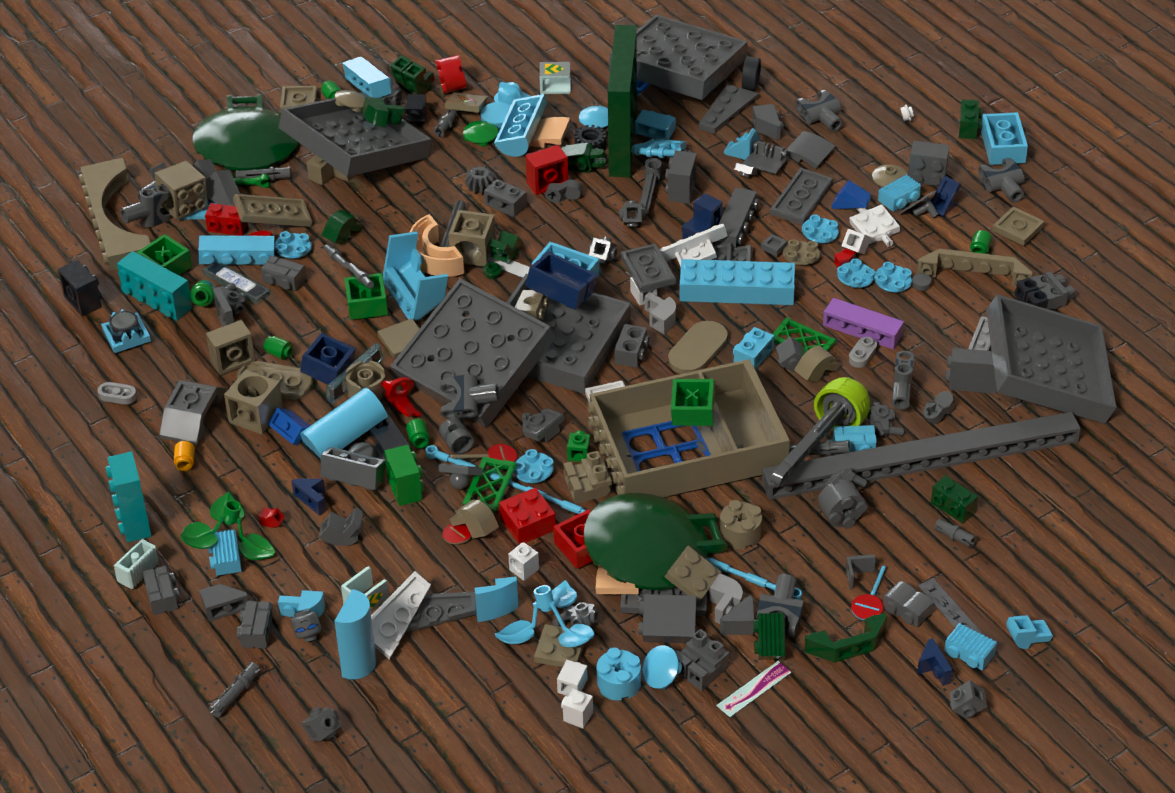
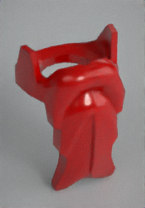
M401 377L392 381L382 382V386L386 390L385 397L398 411L407 417L422 415L407 398V395L414 386V382L410 378ZM401 384L403 390L396 391V388Z

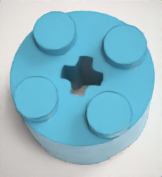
M610 648L607 653L600 657L597 662V685L604 697L619 701L624 697L629 696L631 698L637 694L641 686V665L638 656L625 650Z

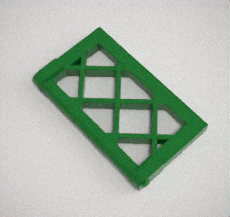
M788 317L782 321L781 325L772 334L774 335V342L781 344L785 339L779 337L780 335H786L788 339L790 337L789 334L800 333L801 337L794 339L797 342H803L805 353L815 346H821L829 352L837 342V339L813 330ZM790 325L794 327V329L787 330V327ZM802 332H806L812 336L804 337ZM819 339L826 341L827 343L820 344ZM816 340L817 345L807 346L805 341Z
M483 457L479 465L482 468V475L474 476L462 503L463 506L470 502L474 494L477 493L480 498L479 501L486 504L492 513L495 514L517 464L512 461ZM487 465L494 467L493 469L484 472ZM508 469L505 476L501 474L500 470ZM497 472L500 478L490 482L487 476ZM484 478L487 484L478 487L480 480ZM502 482L499 491L496 492L493 486ZM491 488L493 494L483 498L480 492ZM495 498L493 504L486 503V501Z

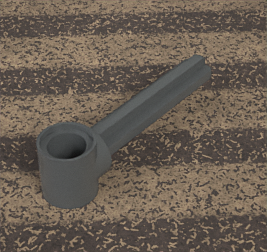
M649 158L645 162V183L640 200L641 208H645V215L649 213L655 183L661 179V161L657 158Z

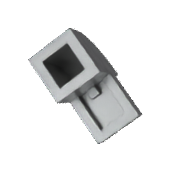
M650 292L646 294L645 310L649 312V326L662 334H666L676 323V303L671 297L663 300Z
M719 574L710 586L709 601L717 604L715 607V622L720 624V619L742 602L743 596L740 584L723 574Z

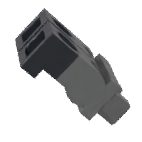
M1050 271L1046 272L1045 275L1017 281L1015 296L1019 301L1045 309H1057L1065 307L1067 300L1074 298L1075 289L1072 286L1064 287L1066 281L1062 274L1054 276Z

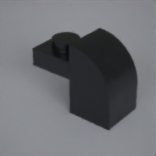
M408 94L407 102H405L407 122H425L427 110L426 96L423 94Z

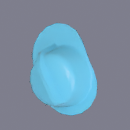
M500 82L498 93L494 96V101L511 105L514 99L530 97V95L522 92L517 83Z

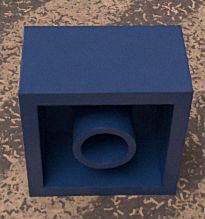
M321 332L303 354L300 372L335 388L346 374L347 369L353 364L355 348Z

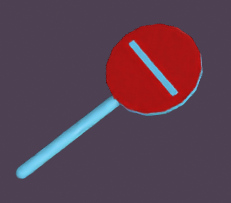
M885 566L881 567L871 594L859 595L852 602V613L861 620H865V618L872 615L882 614L883 612L882 601L875 596V593L886 569Z

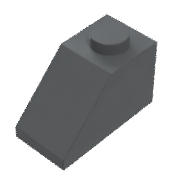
M222 584L199 590L201 603L209 622L239 613L241 609L245 610V605L248 601L246 592Z

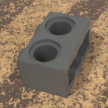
M624 324L615 347V364L638 367L640 360L643 361L644 348L648 347L650 336H647L646 327Z

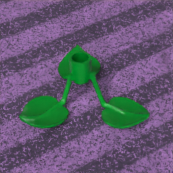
M230 492L219 497L210 507V516L218 521L214 529L211 530L207 524L194 522L187 525L180 535L182 541L187 545L197 549H208L217 543L218 539L214 533L217 532L223 521L228 525H233L237 522L240 540L242 541L238 549L244 557L251 560H261L275 555V549L264 537L254 533L248 534L246 538L244 537L241 524L244 510Z

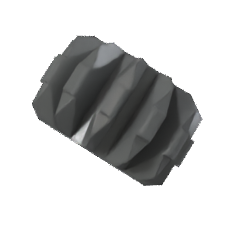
M486 166L472 167L471 170H467L465 184L468 190L473 191L474 194L478 192L482 194L496 180L492 168L487 169Z

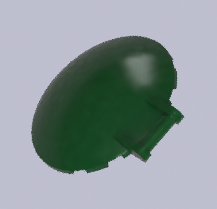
M262 94L248 97H232V95H227V109L213 113L203 119L193 133V146L198 154L204 156V160L211 159L213 165L220 164L224 165L225 169L238 171L269 168L272 163H281L290 157L292 151H296L299 142L279 129L281 113L262 108ZM257 103V106L233 107V104Z
M646 493L620 494L602 501L590 512L583 533L585 547L589 556L597 566L600 565L607 571L608 576L621 583L624 580L635 584V588L646 590H665L676 587L664 576L687 546L691 547L705 559L708 553H721L728 548L718 528L716 514L692 515L671 500ZM703 527H710L714 540H707Z

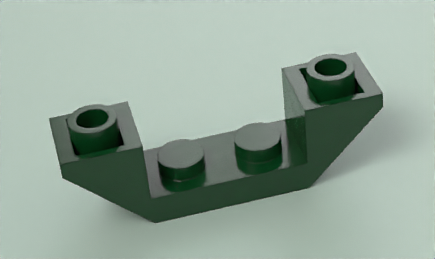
M882 613L865 618L864 633L840 639L836 642L830 640L826 630L813 632L805 636L804 650L808 654L834 663L873 652L885 632L887 615Z

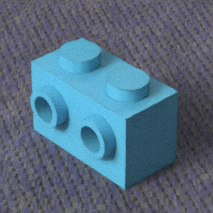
M753 327L749 333L745 334L743 340L735 345L733 349L734 362L750 359L756 370L773 351L774 335Z

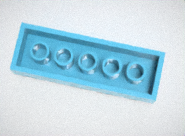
M681 259L680 301L793 305L795 263Z

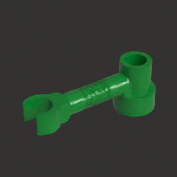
M232 174L236 185L269 187V182L262 181L268 180L269 175L262 174L256 178H235Z

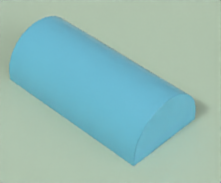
M545 94L513 100L494 142L499 151L512 157H518L527 152L547 106Z
M364 388L300 433L302 441L321 459V454L329 447L343 449L387 418L388 415L374 393L368 388Z
M352 589L335 619V629L342 677L346 679H360L369 675L376 666V652L369 599L364 593Z

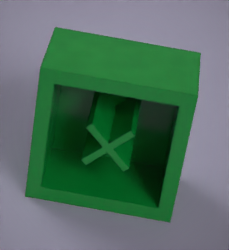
M166 234L136 252L177 275H181L192 267L189 249Z
M382 273L368 275L369 279L374 283L371 289L357 281L356 276L344 278L350 320L388 315Z
M673 379L671 400L672 426H713L715 406L714 379Z
M408 445L384 450L387 479L398 506L422 501L421 492L424 491V485L420 478L423 477L421 466L416 465L417 458L415 452H411Z

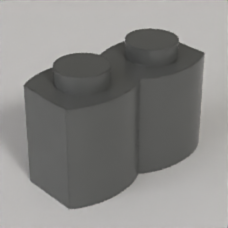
M899 581L884 595L883 606L889 613L901 616L905 623L918 627L933 612L934 601L924 593L917 592L909 584Z

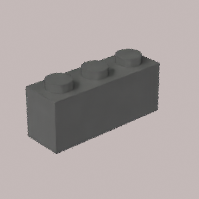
M329 447L321 454V477L328 478L331 481L346 482L348 485L362 486L367 490H376L384 482L385 460L334 447Z

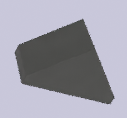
M749 595L720 619V633L722 635H753V597Z

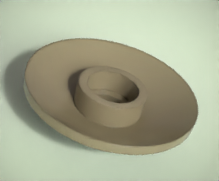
M886 164L877 167L873 171L872 179L876 185L883 188L904 175H908V173L900 166Z

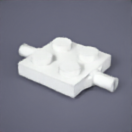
M883 205L869 210L866 208H856L859 214L849 217L853 228L859 233L870 236L869 244L875 241H883L887 247L889 245L892 246L893 241L890 239V236L900 232V226Z

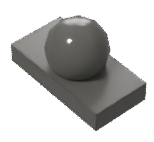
M439 464L438 472L452 473L449 478L450 484L453 488L460 490L467 487L470 481L468 475H482V468Z

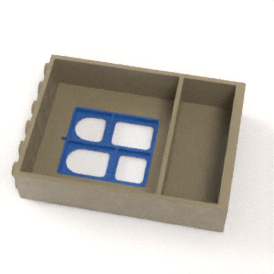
M750 359L590 394V402L587 403L590 417L587 418L590 429L593 428L594 440L599 442L601 456H605V466L607 470L611 471L612 483L617 485V495L646 493L667 497L762 475V468L778 466L789 455L790 440ZM673 379H714L715 406L713 426H691L698 440L665 446L660 432L681 427L672 426L671 400ZM645 434L652 435L657 449L637 452L629 445L634 437ZM697 442H703L706 452L703 450L705 457L682 461L679 454L681 451L698 448ZM736 444H737L738 446L742 444V445H744L745 447L740 448V449H737ZM671 455L674 464L643 471L639 469L640 463L649 458Z

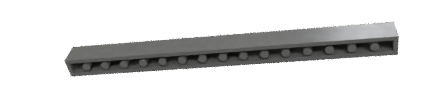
M1072 412L1060 413L805 460L780 487L770 482L778 466L762 468V484L768 500L823 490L825 481L834 473L838 474L843 468L847 469L848 467H851L852 472L861 478L873 481L1078 443L1080 426Z

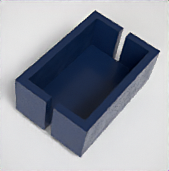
M548 251L540 260H537L529 267L525 286L575 310L593 294L597 274Z

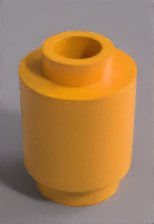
M181 441L175 445L174 464L180 471H188L194 464L195 447L192 443Z

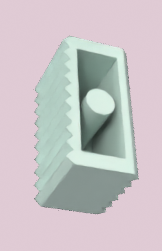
M141 539L114 565L117 581L130 589H134V586H137L139 581H142V578H144L143 572L145 570L153 569L156 565H159L155 545Z

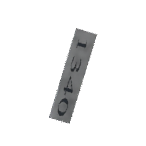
M934 578L918 585L934 601V605L955 628L961 623L977 631V633H982Z

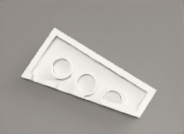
M415 571L371 615L375 648L389 660L431 586L430 583Z

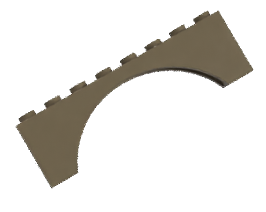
M123 158L80 167L82 174L79 175L80 183L83 185L84 196H87L85 197L87 207H91L89 208V213L98 241H101L99 246L104 264L109 265L110 271L118 269L117 263L132 251L136 253L150 244L148 235L134 234L120 229L110 222L104 214L106 205L112 195L129 182Z

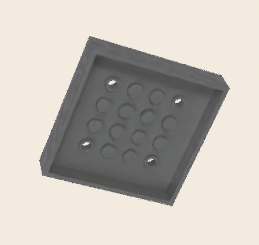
M656 14L637 30V80L703 100L745 61L748 41ZM612 51L610 52V58H609V70H608L609 72H610V66H611Z
M361 92V94H363L364 96L369 97L364 92ZM336 98L284 108L281 112L279 129L347 177L428 158L432 139L402 119L401 125L386 124V127L376 126L369 123L364 118L362 112H355L347 106L336 105Z
M525 274L506 303L515 307L523 290H533L525 286L528 274ZM593 292L590 297L574 310L546 296L549 299V308L545 311L544 319L541 321L551 327L556 338L526 377L585 394V388H589L617 343L624 324L630 322L631 303Z
M459 278L390 367L397 378H410L414 382V388L444 405L452 402L457 395L443 392L440 389L441 381L446 378L471 374L477 377V384L479 386L497 383L500 400L477 404V415L469 418L487 428L556 337L549 325Z
M997 294L986 310L997 393L1066 413L1072 412L1073 415L1105 424L1115 411L1116 403L1102 326Z

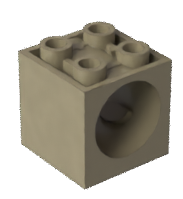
M187 161L155 172L156 185L164 184L172 195L161 206L176 220L208 207L206 178Z
M458 210L449 231V246L457 248L463 256L464 264L485 266L488 264L492 249L488 245L490 238L496 240L494 215Z
M245 370L224 394L229 423L261 435L269 428L268 422L276 408L283 409L279 381Z

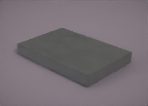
M657 244L621 252V258L640 293L676 284V278Z

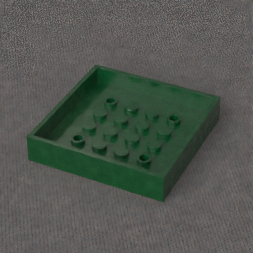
M615 25L608 83L609 177H630L633 156L631 149L634 145L635 120L637 116V25Z

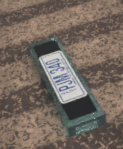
M211 263L203 269L205 276L225 287L230 283H234L236 289L233 291L244 294L246 299L257 305L270 295L269 289L222 263Z
M375 343L352 364L363 361V363H369V361L379 363L383 360L381 345ZM347 369L326 386L328 402L333 404L347 392Z

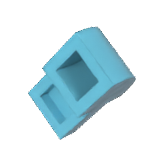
M302 590L301 597L279 596L280 616L294 617V613L310 608L311 611H315L318 617H320L325 609L323 592Z
M1028 615L1009 617L1006 623V627L1014 642L1022 649H1029L1031 643L1049 642L1053 636L1044 620L1031 621Z

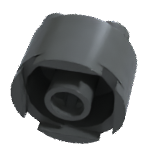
M842 479L838 480L840 483L835 485L831 483L821 491L818 496V506L831 525L848 529L855 524V521L867 510L868 506L854 484L849 480Z

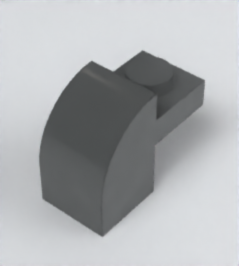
M355 508L346 519L331 512L321 523L318 538L338 546H349L356 543L359 530L363 525V520H361L363 511Z

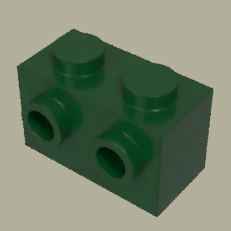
M961 99L959 138H977V129L981 130L982 108H979V101Z
M946 475L932 486L931 504L957 521L964 524L976 513L978 496Z

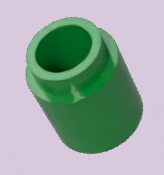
M330 80L324 82L321 86L322 94L326 99L335 98V93L341 91L339 86Z
M984 230L976 231L970 245L971 252L987 254L992 242L991 234Z
M276 336L266 338L263 348L267 354L282 360L291 357L293 354L291 342Z
M422 419L411 420L406 426L410 443L415 448L426 447L430 437L425 421Z

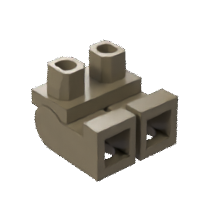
M598 451L587 453V459H582L581 464L564 463V479L568 489H570L574 504L597 499L609 494V485H612V481Z

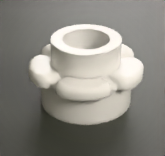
M905 105V107L900 108L903 120L911 121V118L914 117L912 107Z

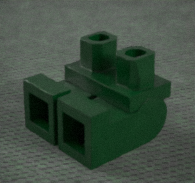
M403 55L390 65L397 85L404 86L406 90L416 94L425 95L432 90L430 84L435 80L434 74L429 70L426 71L425 67Z

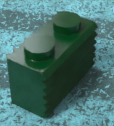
M758 613L757 619L753 620L754 633H758V641H754V654H758V660H785L784 613Z

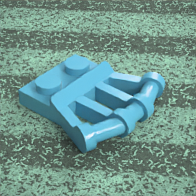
M651 139L645 143L633 145L631 152L637 156L642 154L647 157H673L675 150L682 151L686 149V141Z

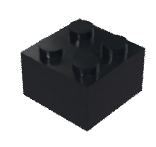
M75 260L58 268L63 296L82 317L102 308V295L98 290V278L89 272L86 265H82L79 260Z

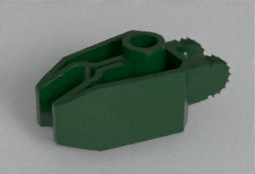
M588 142L567 145L561 148L568 157V171L589 173L592 167H603L607 164L606 159L601 158L605 155L604 150L593 149L592 145Z

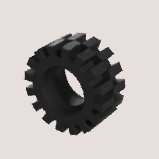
M585 125V128L582 126L580 130H576L574 134L575 144L588 142L592 145L593 149H606V131L604 132L603 128L600 129V126L595 128V125L591 127Z

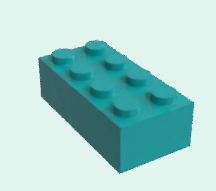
M134 251L117 263L121 289L125 294L136 298L139 302L149 305L152 309L158 310L176 321L193 309L188 280Z
M132 451L107 457L109 465L105 466L108 478H112V480L108 481L111 493L115 492L111 496L114 507H118L115 509L117 521H122V523H118L120 534L125 535L127 543L151 537L142 488Z

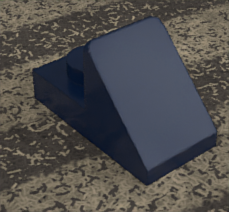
M946 176L943 177L931 201L938 214L943 217L957 206L958 203L954 199L962 185Z
M292 480L293 495L319 516L326 512L325 498L323 496L325 493L324 480Z
M931 638L928 640L919 659L917 674L932 671L934 677L939 679L942 686L951 684L952 668L934 639Z

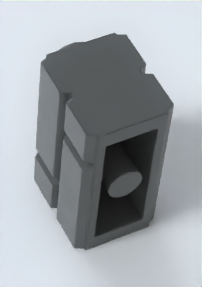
M270 256L267 263L261 268L262 280L264 282L280 286L286 290L297 291L306 280L304 265L275 256Z
M167 566L157 567L155 570H145L143 577L152 613L158 615L165 611L177 610V601L180 600L178 588L173 589V585H176L174 573H169Z
M247 601L245 610L241 609L240 622H242V625L237 627L236 635L237 639H240L243 648L255 647L266 649L273 619L272 603Z

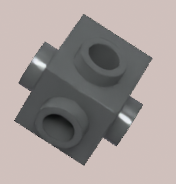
M635 200L626 201V204H623V208L619 209V220H623V224H627V227H638V223H642V219H645V208H641V203H637ZM630 211L635 212L634 218L629 217L628 213Z
M601 236V239L593 238L589 247V255L599 258V263L606 264V261L612 262L617 255V244L612 243V239Z
M971 680L949 692L951 709L965 719L972 717L987 707L984 689Z
M319 706L309 713L310 717L301 722L312 742L323 739L327 740L336 734L335 730L341 727L338 721V714L330 707L321 708Z

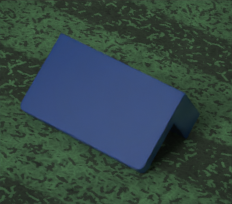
M278 407L268 422L270 427L292 445L299 444L301 440L300 433L310 426L293 411Z

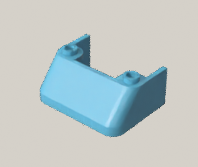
M417 231L389 235L383 271L385 286L407 319H413L414 322L422 319L441 303L446 296L448 280L447 274L425 277L420 271L423 259L422 255L416 250Z

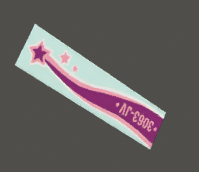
M777 661L716 706L731 717L789 675L791 671Z

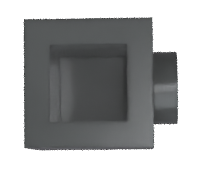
M789 337L776 347L779 364L783 368L786 367L791 372H794L799 360L805 354L803 346L792 337Z

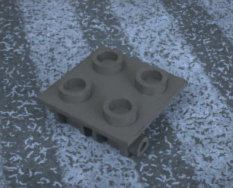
M754 141L752 144L754 150L743 162V165L766 171L770 174H776L789 158L787 155L788 150L772 145L770 148L769 143L766 145L765 142Z

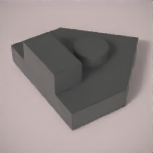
M551 409L541 410V413L530 415V413L522 414L524 436L538 442L540 440L548 442L560 432L559 424L565 420L564 414Z

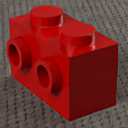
M210 203L205 213L207 232L243 236L248 222H241L236 206Z

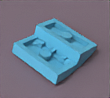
M517 577L495 579L494 586L475 588L477 622L502 617L518 608Z

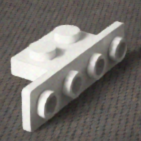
M720 224L686 239L679 240L669 246L662 247L659 250L666 261L677 258L681 267V259L712 260L716 258L717 255L711 243L728 235L725 225Z

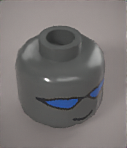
M310 608L294 613V617L291 619L295 637L304 639L305 642L316 639V634L322 630L318 614L315 611H311Z

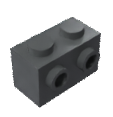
M496 179L484 190L485 205L512 217H515L527 206L526 191L499 179Z

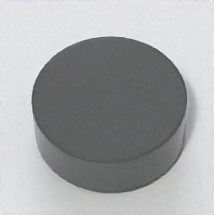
M923 273L914 275L912 278L913 288L919 291L928 290L931 287V277Z

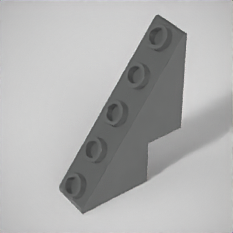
M211 159L197 160L192 166L206 178L207 199L217 204L235 206L234 194H240L230 170L216 171Z

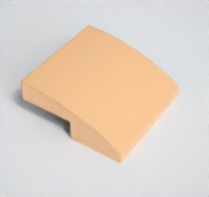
M550 117L541 119L529 146L545 148L546 143L561 145L569 127L570 118Z
M604 568L597 569L596 594H639V588H635V584L624 580L621 583L608 576Z

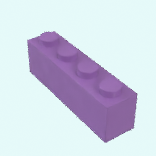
M836 298L831 300L823 316V326L858 338L871 337L876 340L878 345L893 350L903 336L904 321Z

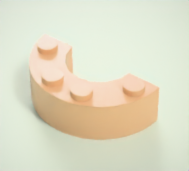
M429 214L419 219L412 226L410 232H418L416 250L422 255L423 259L420 270L423 273L434 276L447 274L450 278L464 274L463 256L455 246L438 247L434 245L439 242L438 224Z

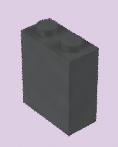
M952 348V356L947 357V368H950V370H946L945 382H949V390L996 394L997 388L992 351Z
M644 594V601H640L639 614H643V622H639V635H643V642H689L695 633L696 596Z

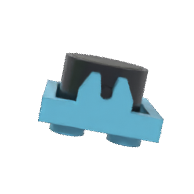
M122 309L121 312H113L109 322L101 324L102 330L114 353L151 341L150 335L138 312L133 313Z

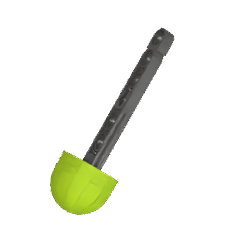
M837 378L828 383L817 394L814 400V410L819 421L776 468L770 482L780 487L830 430L833 431V427L861 425L870 410L868 391L862 384L852 378Z

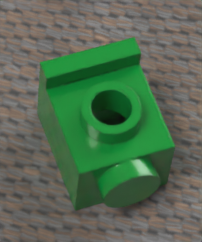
M584 431L570 433L567 444V461L581 462L582 459H587V453H589L590 434H586ZM573 450L583 451V454L573 453Z

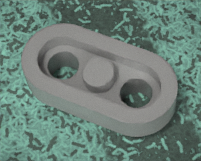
M871 337L859 339L849 353V363L857 368L866 366L876 353V340Z
M106 382L98 387V395L102 401L131 404L137 398L136 389L131 385Z

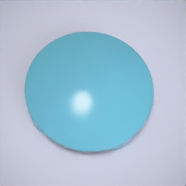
M603 106L587 107L579 114V122L584 126L589 125L591 127L595 125V128L597 126H600V129L608 126V108Z
M811 215L810 219L802 225V232L811 241L828 243L837 238L839 233L838 223L835 220Z
M284 231L280 233V237L275 241L274 249L283 257L299 258L309 253L311 242L309 236L305 233L297 234Z
M852 259L851 262L845 263L837 269L838 279L851 287H865L874 280V269L863 264L859 259Z
M885 262L875 272L874 279L876 284L883 290L902 292L910 287L912 272L908 268L894 265L891 262Z
M535 449L527 450L525 455L515 462L517 466L514 474L519 480L526 483L541 482L552 474L554 469L553 459L546 454L537 452Z
M660 645L653 648L647 654L643 663V677L649 686L663 690L681 672L682 665L678 661L676 652L671 647Z

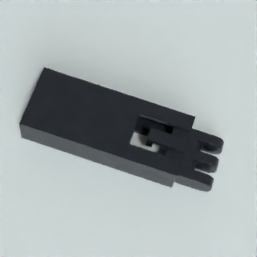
M388 413L387 418L367 431L384 458V450L408 445L411 450V446Z

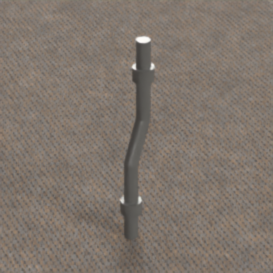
M330 244L324 246V250L328 253L329 257L333 261H337L344 269L350 270L356 276L357 281L369 289L374 286L368 274L361 271L355 264L347 262L341 256L338 249L333 248Z

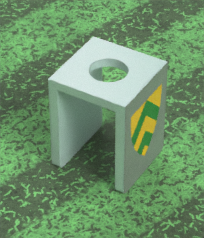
M540 62V94H570V62Z
M369 566L341 585L343 604L352 589L364 593L373 586L372 572ZM386 579L365 593L370 602L371 612L389 598L388 581Z

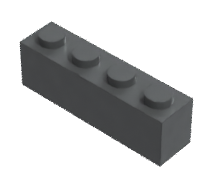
M735 187L719 222V225H725L728 236L715 241L714 246L731 243L732 247L736 248L742 244L744 233L748 231L749 221L753 220L754 210L758 208L759 199H756L757 191Z

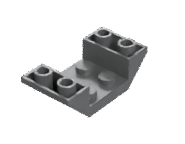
M179 380L164 407L160 438L179 442L188 441L197 445L204 433V416L212 403L219 404L226 388Z

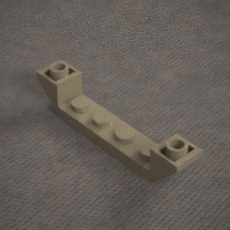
M937 249L918 259L917 274L923 273L930 277H936L937 268L1012 276L1011 286L1016 287L1017 281L1032 277V271L1015 257Z

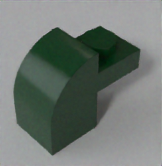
M365 97L362 114L369 123L380 127H386V124L401 125L404 112L403 106L385 105L382 98Z
M338 210L327 220L321 236L334 243L346 244L350 231L361 232L363 224L357 222L358 219L343 210Z
M502 230L498 240L490 238L488 243L492 249L490 257L510 264L518 255L523 241L519 236Z

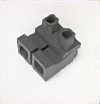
M702 629L693 634L692 639L685 644V648L682 651H675L678 661L683 666V670L681 669L679 675L684 679L687 678L688 682L701 691L723 673L728 665L727 658H729V652L723 649V644L719 641L709 639L707 633Z

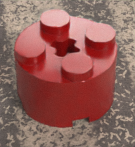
M459 55L435 61L444 94L467 88Z

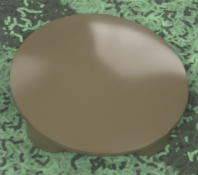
M341 90L335 93V104L342 107H350L355 112H362L366 96L356 91Z
M792 239L784 248L783 256L791 263L807 265L819 259L820 250L818 243L815 241L804 242Z

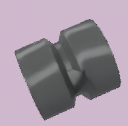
M452 417L441 424L439 434L453 454H464L473 447L474 438L460 418Z

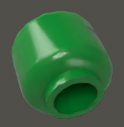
M208 280L198 281L190 291L192 302L198 306L210 305L214 300L213 290L215 285Z

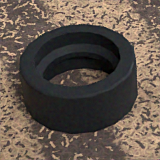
M746 57L742 73V89L757 90L761 73L760 58Z

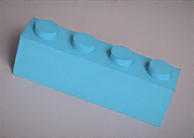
M358 57L343 62L346 79L369 97L380 98L391 94V79L370 64L369 61Z
M199 236V264L264 265L270 256H274L275 253L274 236Z

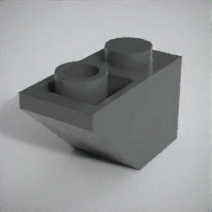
M774 104L753 106L752 121L755 130L780 140L781 132H783V123L779 121V111L775 110Z

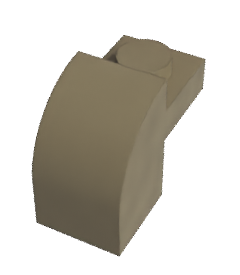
M815 346L801 357L794 371L807 381L818 383L825 370L837 371L840 364L824 348Z
M471 500L456 510V515L450 518L452 526L466 524L472 538L486 536L499 527L490 508L479 500Z

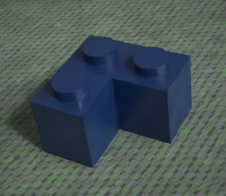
M706 193L696 199L693 204L694 217L682 226V239L719 225L722 218L723 202Z

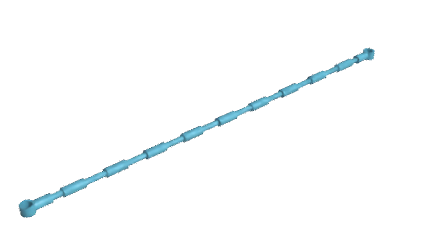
M429 445L425 449L428 459L437 458L447 463L451 462L456 465L477 467V465L461 459H451L449 454L438 451L434 445ZM497 473L487 476L492 481L500 478ZM510 479L508 487L512 486L522 491L532 489L530 486L526 487L513 482L512 479ZM538 490L545 500L558 504L563 509L576 514L586 511L581 506L566 500L561 501ZM706 558L718 570L726 573L730 572L745 578L748 582L764 588L768 587L775 591L776 585L764 578L751 573H744L716 559ZM795 588L793 599L801 600L802 591L799 588Z

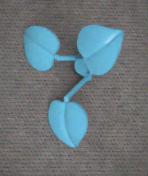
M566 580L552 591L548 585L539 586L534 590L536 602L533 603L532 623L525 620L516 621L506 626L500 632L495 633L496 638L508 644H519L529 640L535 634L533 628L536 627L539 608L543 612L553 610L564 631L558 638L562 646L576 647L594 637L592 628L584 624H575L568 629L556 607H567L577 599L575 590L570 587Z

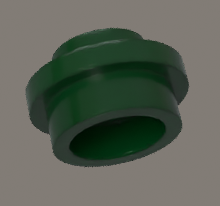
M490 262L483 267V273L488 279H497L502 272L501 266L494 262Z

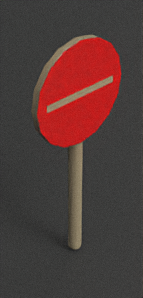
M496 444L489 448L488 454L450 455V458L488 457L515 462L517 460V453L511 446Z
M450 524L442 532L443 539L449 544H462L472 538L466 524L456 526Z

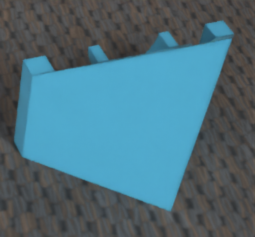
M753 128L749 134L746 132L742 137H737V143L730 141L724 150V154L746 160L754 150L752 148L753 142L761 141V138Z

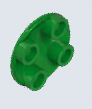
M483 120L471 122L463 130L464 140L485 147L489 144L488 142L497 137L498 128L495 124Z

